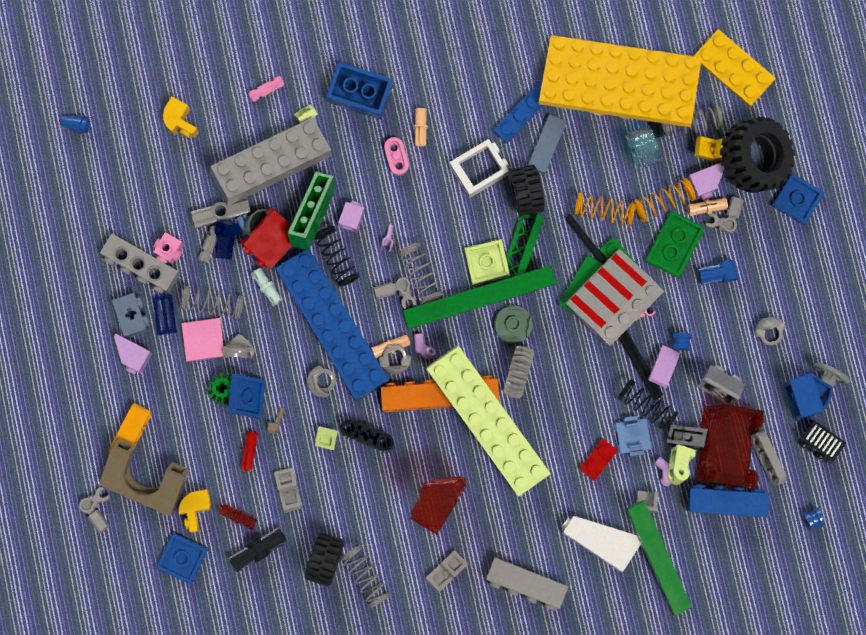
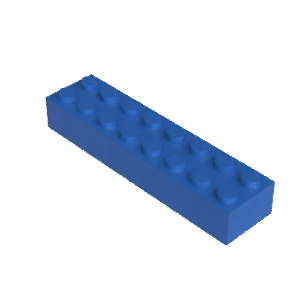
M305 250L276 267L278 275L354 400L358 402L389 383L388 377L311 251Z

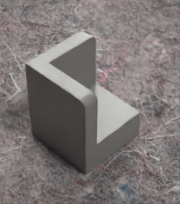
M637 491L636 503L644 500L649 512L655 513L657 512L659 492Z

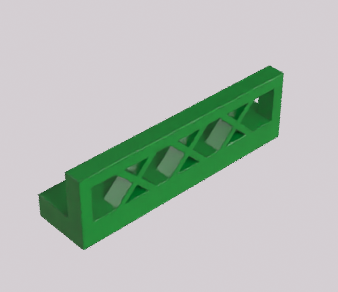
M531 214L520 216L506 257L507 263L510 266L509 272L512 271L514 276L526 273L545 216L539 214L537 216ZM524 218L535 221L533 228L525 231L522 225ZM525 235L528 241L527 245L519 249L516 240ZM519 253L522 260L520 264L513 267L510 257Z

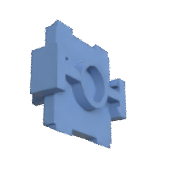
M638 416L624 418V422L614 424L619 442L617 446L618 453H629V457L644 455L643 451L653 449L648 427H650L649 420H638Z

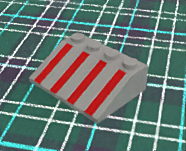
M618 249L565 304L602 344L611 346L664 291L623 251Z

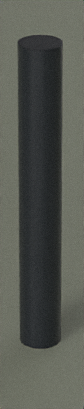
M569 214L565 218L567 223L598 262H604L606 260L604 255L573 216Z

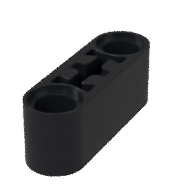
M351 419L341 423V433L347 439L383 453H389L394 448V439L387 433ZM347 424L354 425L355 430L352 434L344 432V427ZM358 428H361V433L367 434L368 432H370L371 436L374 438H376L377 434L380 435L377 439V445H374L375 441L373 439L368 438V440L365 441L363 435L359 434L358 438H356L358 434ZM385 438L391 441V446L386 449L380 446L381 440Z

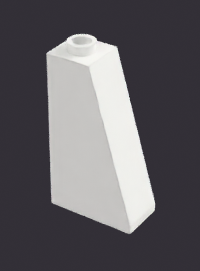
M573 516L572 519L567 518L561 527L564 529L562 534L621 573L641 545L637 535Z

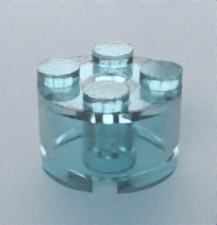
M650 125L629 132L625 136L629 150H634L632 156L636 168L641 167L643 169L663 161Z

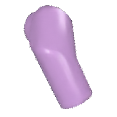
M415 334L416 353L425 359L434 357L435 349L424 344V335Z
M660 457L655 462V465L662 470V485L669 486L672 484L668 480L667 475L669 463Z

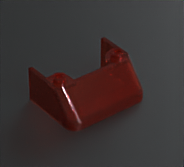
M463 476L430 480L429 483L424 482L419 490L421 493L420 497L410 512V515H412L410 519L438 535L466 489L468 479Z

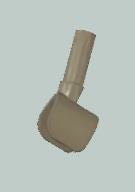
M280 408L275 422H269L268 433L276 434L279 432L281 418L285 411L284 408Z

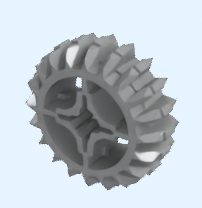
M519 345L515 348L504 387L505 395H509L512 398L522 397L534 356L533 349Z

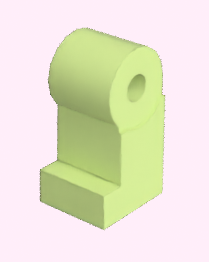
M677 445L671 450L667 475L668 480L672 484L679 485L689 477L688 464L695 457L696 450L682 445Z

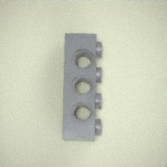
M112 233L100 252L104 257V262L111 266L114 263L120 266V271L127 275L130 273L136 275V280L145 285L147 282L152 284V289L160 294L163 292L169 294L180 276V273L174 268ZM121 252H127V257L124 260H118V255ZM138 261L144 262V266L140 270L134 268L135 263ZM153 271H160L159 278H151Z

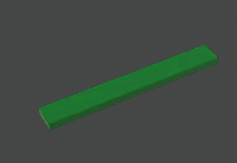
M550 265L403 310L408 329L410 330L557 285L552 266Z

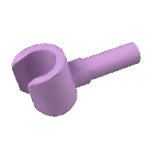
M389 224L386 238L382 240L381 250H383L385 245L389 246V252L392 250L394 243L391 239L392 224Z

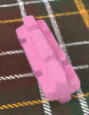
M280 76L273 78V81L270 80L257 87V90H251L248 95L255 102L260 99V96L264 97L275 91V88L279 89L284 86V81Z

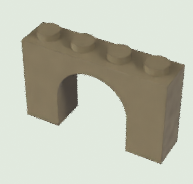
M118 438L111 447L99 485L105 487L108 491H114L127 499L137 501L145 507L155 509L163 515L171 516L177 508L190 469L172 462L166 469L160 486L153 488L145 487L134 479L130 470L136 446Z

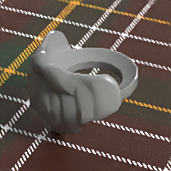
M763 318L755 329V337L760 338L766 345H775L781 341L786 325L779 318ZM776 327L779 331L778 338L774 341H767L765 339V329Z
M239 334L222 348L225 358L232 356L252 359L255 352L249 340Z
M394 344L385 349L384 355L379 358V363L387 373L400 374L409 367L411 356L407 355L402 346ZM393 349L401 351L403 355L401 365L390 366L387 357L389 351Z
M320 365L315 367L307 377L308 389L317 397H328L329 391L334 388L336 383L334 373L329 369H323ZM322 373H326L330 377V384L326 388H319L317 384L318 376Z

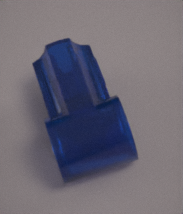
M218 221L214 228L215 235L218 237L215 258L232 260L234 241L240 235V226L235 222Z

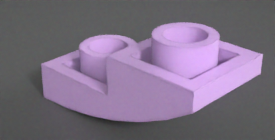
M662 345L652 368L649 381L667 388L680 353Z

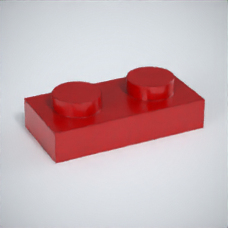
M602 439L580 467L579 471L592 481H595L618 450Z

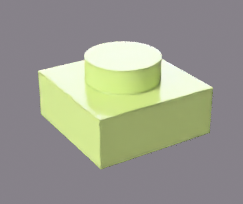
M310 104L294 114L300 123L318 115Z
M319 426L315 446L334 450L338 431Z

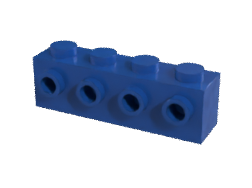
M694 485V488H689L688 512L769 517L770 494L765 493L764 489H753V492H745V488L733 487V491H725V487L714 486L713 490L706 489V485Z

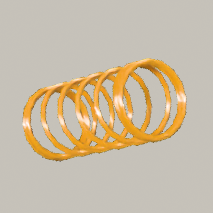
M683 178V181L679 180V190L676 186L670 184L669 194L665 189L661 188L659 191L660 198L651 192L650 202L645 197H641V203L637 199L634 200L636 204L635 209L641 221L644 223L648 221L643 208V198L648 202L655 217H657L652 202V194L656 196L664 212L667 213L663 204L661 190L668 195L674 209H676L671 195V186L676 189L685 205L680 182L683 183L690 200L694 201L696 195L690 181L687 178Z
M578 193L575 216H578L580 209V216L583 217L591 197L590 218H594L601 200V221H603L609 204L612 201L611 223H613L622 202L621 225H624L629 212L627 226L631 227L635 203H630L623 220V201L619 202L613 217V199L611 198L603 215V197L601 196L592 215V194L589 195L582 213L583 193Z

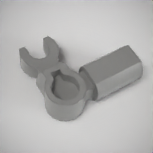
M731 197L726 213L728 218L722 217L720 219L716 214L711 213L708 217L713 218L715 222L712 224L706 223V227L710 229L717 227L719 228L718 230L724 231L726 234H733L737 228L735 220L739 219L744 200Z
M399 278L394 284L389 282L373 287L377 300L395 295V292L398 291L399 296L403 298L401 301L403 309H406V300H411L413 306L416 305L415 298L410 295L412 290L410 281L407 278Z
M103 487L98 488L93 497L91 495L88 498H84L79 504L80 510L84 514L89 515L87 517L99 534L110 527L99 510L95 511L100 502L104 503L110 499L109 495L104 498L100 497V493L104 491Z

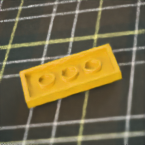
M719 29L694 55V57H701V66L749 107L756 102L776 79Z

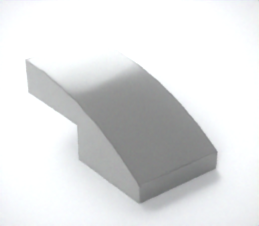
M293 467L274 472L284 513L302 509L303 505Z
M454 550L425 580L439 593L468 563Z

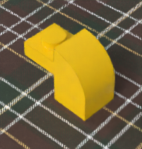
M171 97L163 112L164 123L169 132L174 136L179 129V133L184 137L189 138L191 136L195 139L199 133L197 128L184 121L190 111L189 106L174 97Z
M702 136L696 137L695 156L705 158L708 162L721 163L722 155H720V149L723 147L721 145L723 139L714 140Z
M209 490L191 492L180 503L179 514L187 515L184 521L186 530L189 529L190 533L200 532L197 513L212 510Z

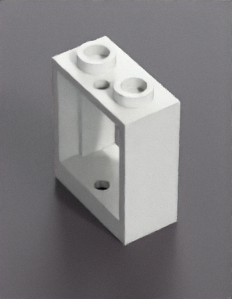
M489 139L449 162V167L469 198L509 174V164L505 158H500L498 154L500 152L495 142L491 143ZM487 148L499 166L500 171L473 186L460 164Z

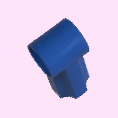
M727 260L718 263V265L698 269L701 286L717 282L727 283L739 279L735 260Z

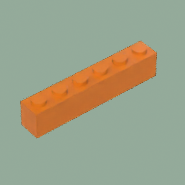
M483 376V380L499 401L498 379H493V376ZM435 380L423 381L424 384L416 385V382H405L404 386H396V383H387L385 387H381L383 413L453 408L454 406L439 385L435 383Z

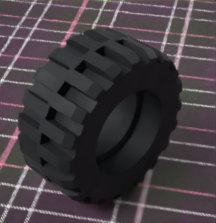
M765 117L752 118L734 124L725 133L726 138H723L721 143L723 147L720 149V155H722L720 162L721 166H724L725 170L723 172L725 176H729V181L733 185L736 184V188L739 190L757 193L776 189L787 181V177H790L792 173L791 167H794L795 160H793L795 150L792 148V139L788 137L789 133L786 129H782L783 126L779 122L775 123L774 119ZM753 140L758 142L764 154V164L761 170L755 166L751 157Z

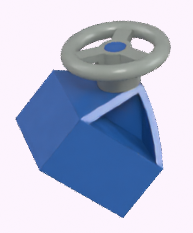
M815 363L814 369L822 375L821 378L810 373L787 381L784 384V388L795 421L816 416L823 412L831 400L836 382L848 384L850 382L849 377L829 365Z

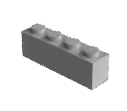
M494 558L486 581H489V586L499 589L500 586L507 589V593L517 597L518 594L526 596L525 600L534 604L537 601L544 603V608L555 611V608L560 609L568 589L566 585L498 558Z

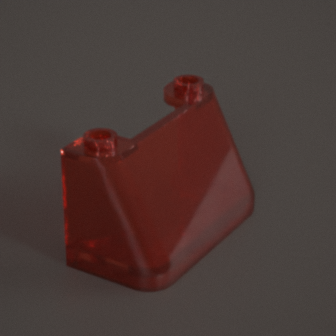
M728 404L708 405L704 408L701 429H708L709 437L706 450H699L696 473L698 482L757 489L759 477L755 470L750 469L751 435L753 431H757L763 426L764 411Z

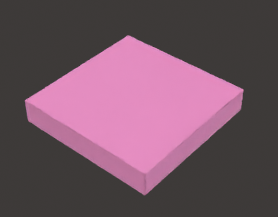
M220 318L182 323L187 362L224 357L222 353L224 342Z

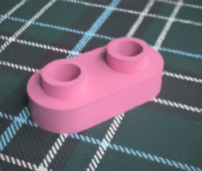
M393 137L386 141L384 146L391 172L394 175L402 176L408 171L409 164L403 142L399 138ZM397 146L398 149L397 151H392L391 147ZM397 164L403 165L402 169H397L395 166Z

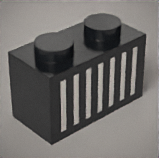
M815 420L809 424L798 440L802 443L800 446L803 449L816 453L817 458L825 464L827 462H834L846 445L845 441Z

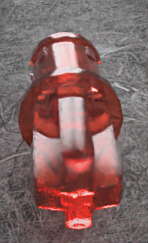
M222 504L219 509V514L235 521L234 524L238 523L250 530H253L258 520L243 513V510L238 511L226 504Z

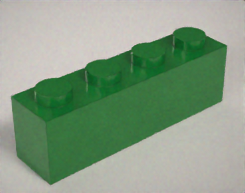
M315 172L288 231L291 246L309 251L336 191L334 176Z

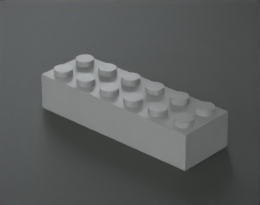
M311 118L210 166V175L227 206L329 158L331 149L314 118Z

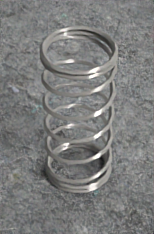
M719 106L715 107V115L713 110L708 107L705 117L700 108L696 110L695 120L693 116L695 133H697L698 110L702 114L706 132L708 109L712 112L716 131L717 129L722 130L723 118ZM662 123L664 135L667 137L670 133L669 124ZM673 125L674 134H675V136H676V135H677L676 125ZM684 126L685 134H687V127Z
M414 243L401 249L398 254L403 261L411 260L406 264L405 269L414 270L409 275V279H419L413 285V288H424L417 295L418 298H423L420 300L421 305L439 299L443 294L440 291L427 296H419L423 291L438 282L415 287L418 282L434 272L411 278V275L416 271L429 265V263L418 267L407 268L411 262L425 255L423 253L413 258H402L404 255L421 248V243Z
M185 287L181 303L182 310L188 309V311H191L197 301L198 312H203L207 303V310L209 315H211L218 303V315L220 317L223 316L228 305L229 318L234 317V315L235 319L238 320L240 318L243 296H238L234 313L230 316L231 294L229 293L223 313L220 315V291L218 292L214 308L210 313V290H208L204 306L200 311V288L197 290L192 308L189 309L190 287Z
M361 545L353 548L352 550L348 551L344 555H342L340 559L341 561L345 560V562L343 563V565L345 566L360 561L349 571L350 575L359 573L367 569L355 580V584H359L373 578L360 590V593H364L377 588L372 594H370L366 598L365 601H373L368 605L369 608H372L381 603L382 601L386 600L387 598H389L391 594L387 592L378 597L368 600L373 594H375L379 589H381L384 586V583H381L370 589L362 591L366 586H368L372 581H374L379 576V574L373 575L369 578L357 582V580H359L365 573H367L373 567V565H370L361 570L351 573L358 565H360L364 560H366L368 556H364L353 562L345 564L351 557H353L362 549Z

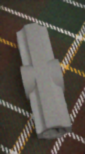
M246 197L227 206L226 202H218L213 206L192 211L191 215L195 228L217 222L224 223L228 219L250 214L251 211ZM218 209L226 210L224 216H217L215 213Z

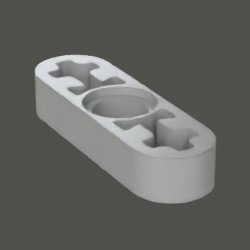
M764 431L752 434L751 443L770 482L774 486L785 483L787 480L786 473L767 434Z

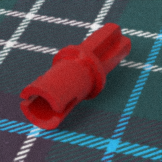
M246 432L244 449H242L241 470L252 471L254 456L257 454L255 450L259 434Z

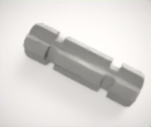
M211 226L209 229L210 234L207 235L202 247L203 252H200L198 257L204 263H208L211 258L210 253H213L218 240L217 237H219L221 232L219 227Z

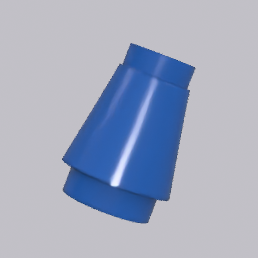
M63 115L61 126L82 135L89 132L91 121L86 116Z

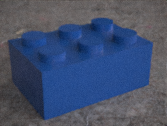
M338 62L326 96L327 103L382 120L394 85L393 79Z

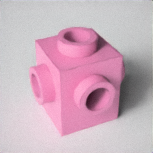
M165 232L162 238L157 239L153 246L155 250L153 252L157 256L156 259L165 264L167 262L173 264L174 261L177 262L181 257V249L184 244Z

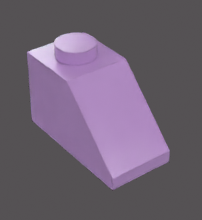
M721 163L689 175L688 180L694 189L696 200L700 198L705 200L713 196L724 171V166H721Z
M115 334L114 339L121 363L126 366L125 370L134 375L136 372L142 374L152 353Z

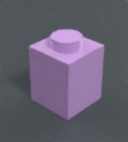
M351 201V203L345 202L338 222L339 227L357 233L365 212L364 208L361 207L362 204Z

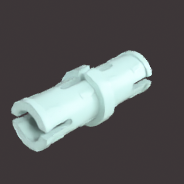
M258 268L251 274L259 285V290L265 294L272 306L277 305L283 300L275 290L274 283L269 281L262 268Z

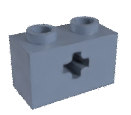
M135 293L112 300L121 330L126 339L148 332L147 326H150L147 315L142 314L141 308H144L141 297H137ZM133 311L135 315L134 319L131 320L129 316L130 312Z

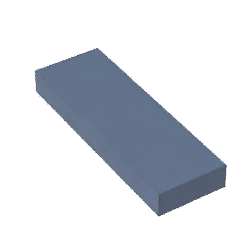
M549 114L528 165L534 164L538 172L546 173L567 121Z

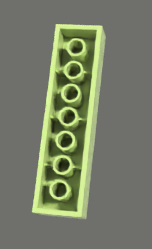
M459 345L426 367L518 497L550 475L549 470Z

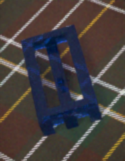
M172 295L152 297L158 336L178 333ZM167 299L169 302L172 329H169L165 303V300ZM157 301H161L165 330L161 329Z

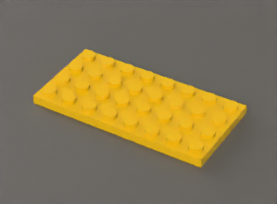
M551 35L539 105L691 127L702 58Z

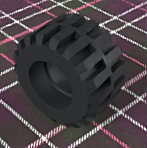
M535 165L511 169L509 174L510 184L518 214L525 216L543 212L545 208L540 176Z
M322 532L318 534L306 567V580L327 587L332 583L343 550V539Z

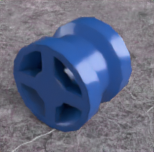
M673 333V350H691L690 339L692 334Z
M819 508L813 509V512L803 513V519L809 531L815 530V527L825 526V520Z

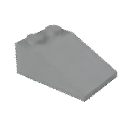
M710 365L698 388L729 406L734 405L740 399L745 384L742 383V379L733 374L729 376L724 373L725 369L722 367Z

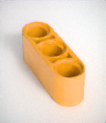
M134 403L128 411L108 453H110L112 445L118 438L136 446L151 417L152 411Z

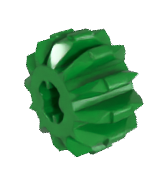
M220 372L219 379L214 374L213 378L215 381L208 380L207 383L212 386L206 388L207 392H212L208 398L213 399L215 397V404H218L221 399V404L225 406V399L229 401L231 374H228L225 378L224 373ZM224 384V386L226 388L228 387V389L224 390V393H221V391L218 390V388H221Z

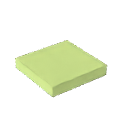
M502 239L464 248L473 286L511 277Z

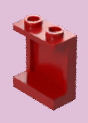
M269 207L265 212L267 216L245 240L241 239L239 242L243 245L241 249L250 256L252 254L256 257L255 262L261 268L267 267L271 270L292 246L288 237L291 225L276 210Z

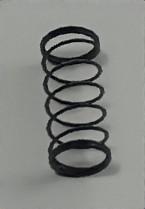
M331 225L319 230L314 240L320 239L317 243L318 247H326L322 251V256H331L326 264L336 265L331 270V274H341L336 279L338 287H343L357 280L360 275L359 273H353L338 282L342 275L354 269L355 266L333 273L337 266L351 257L328 264L332 257L346 249L343 248L331 254H323L331 245L341 241V239H338L326 245H319L321 240L336 232L335 226Z
M630 379L623 388V390L620 392L617 399H619L620 401L628 392L624 402L625 405H627L639 394L633 406V411L639 409L647 401L642 412V417L646 416L657 405L650 422H655L665 412L660 422L659 429H662V431L666 432L675 420V418L677 417V415L679 414V412L675 411L670 417V419L661 427L670 409V406H667L653 420V417L661 403V400H658L653 405V407L647 413L644 414L653 396V393H651L637 408H635L644 390V387H642L626 403L636 383L634 380Z

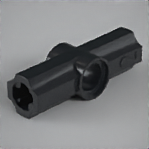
M278 527L262 538L258 537L251 541L244 549L236 552L228 559L238 573L252 563H257L271 554L270 552L288 541Z

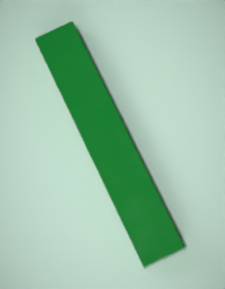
M642 500L626 508L673 616H677L692 608L645 501Z

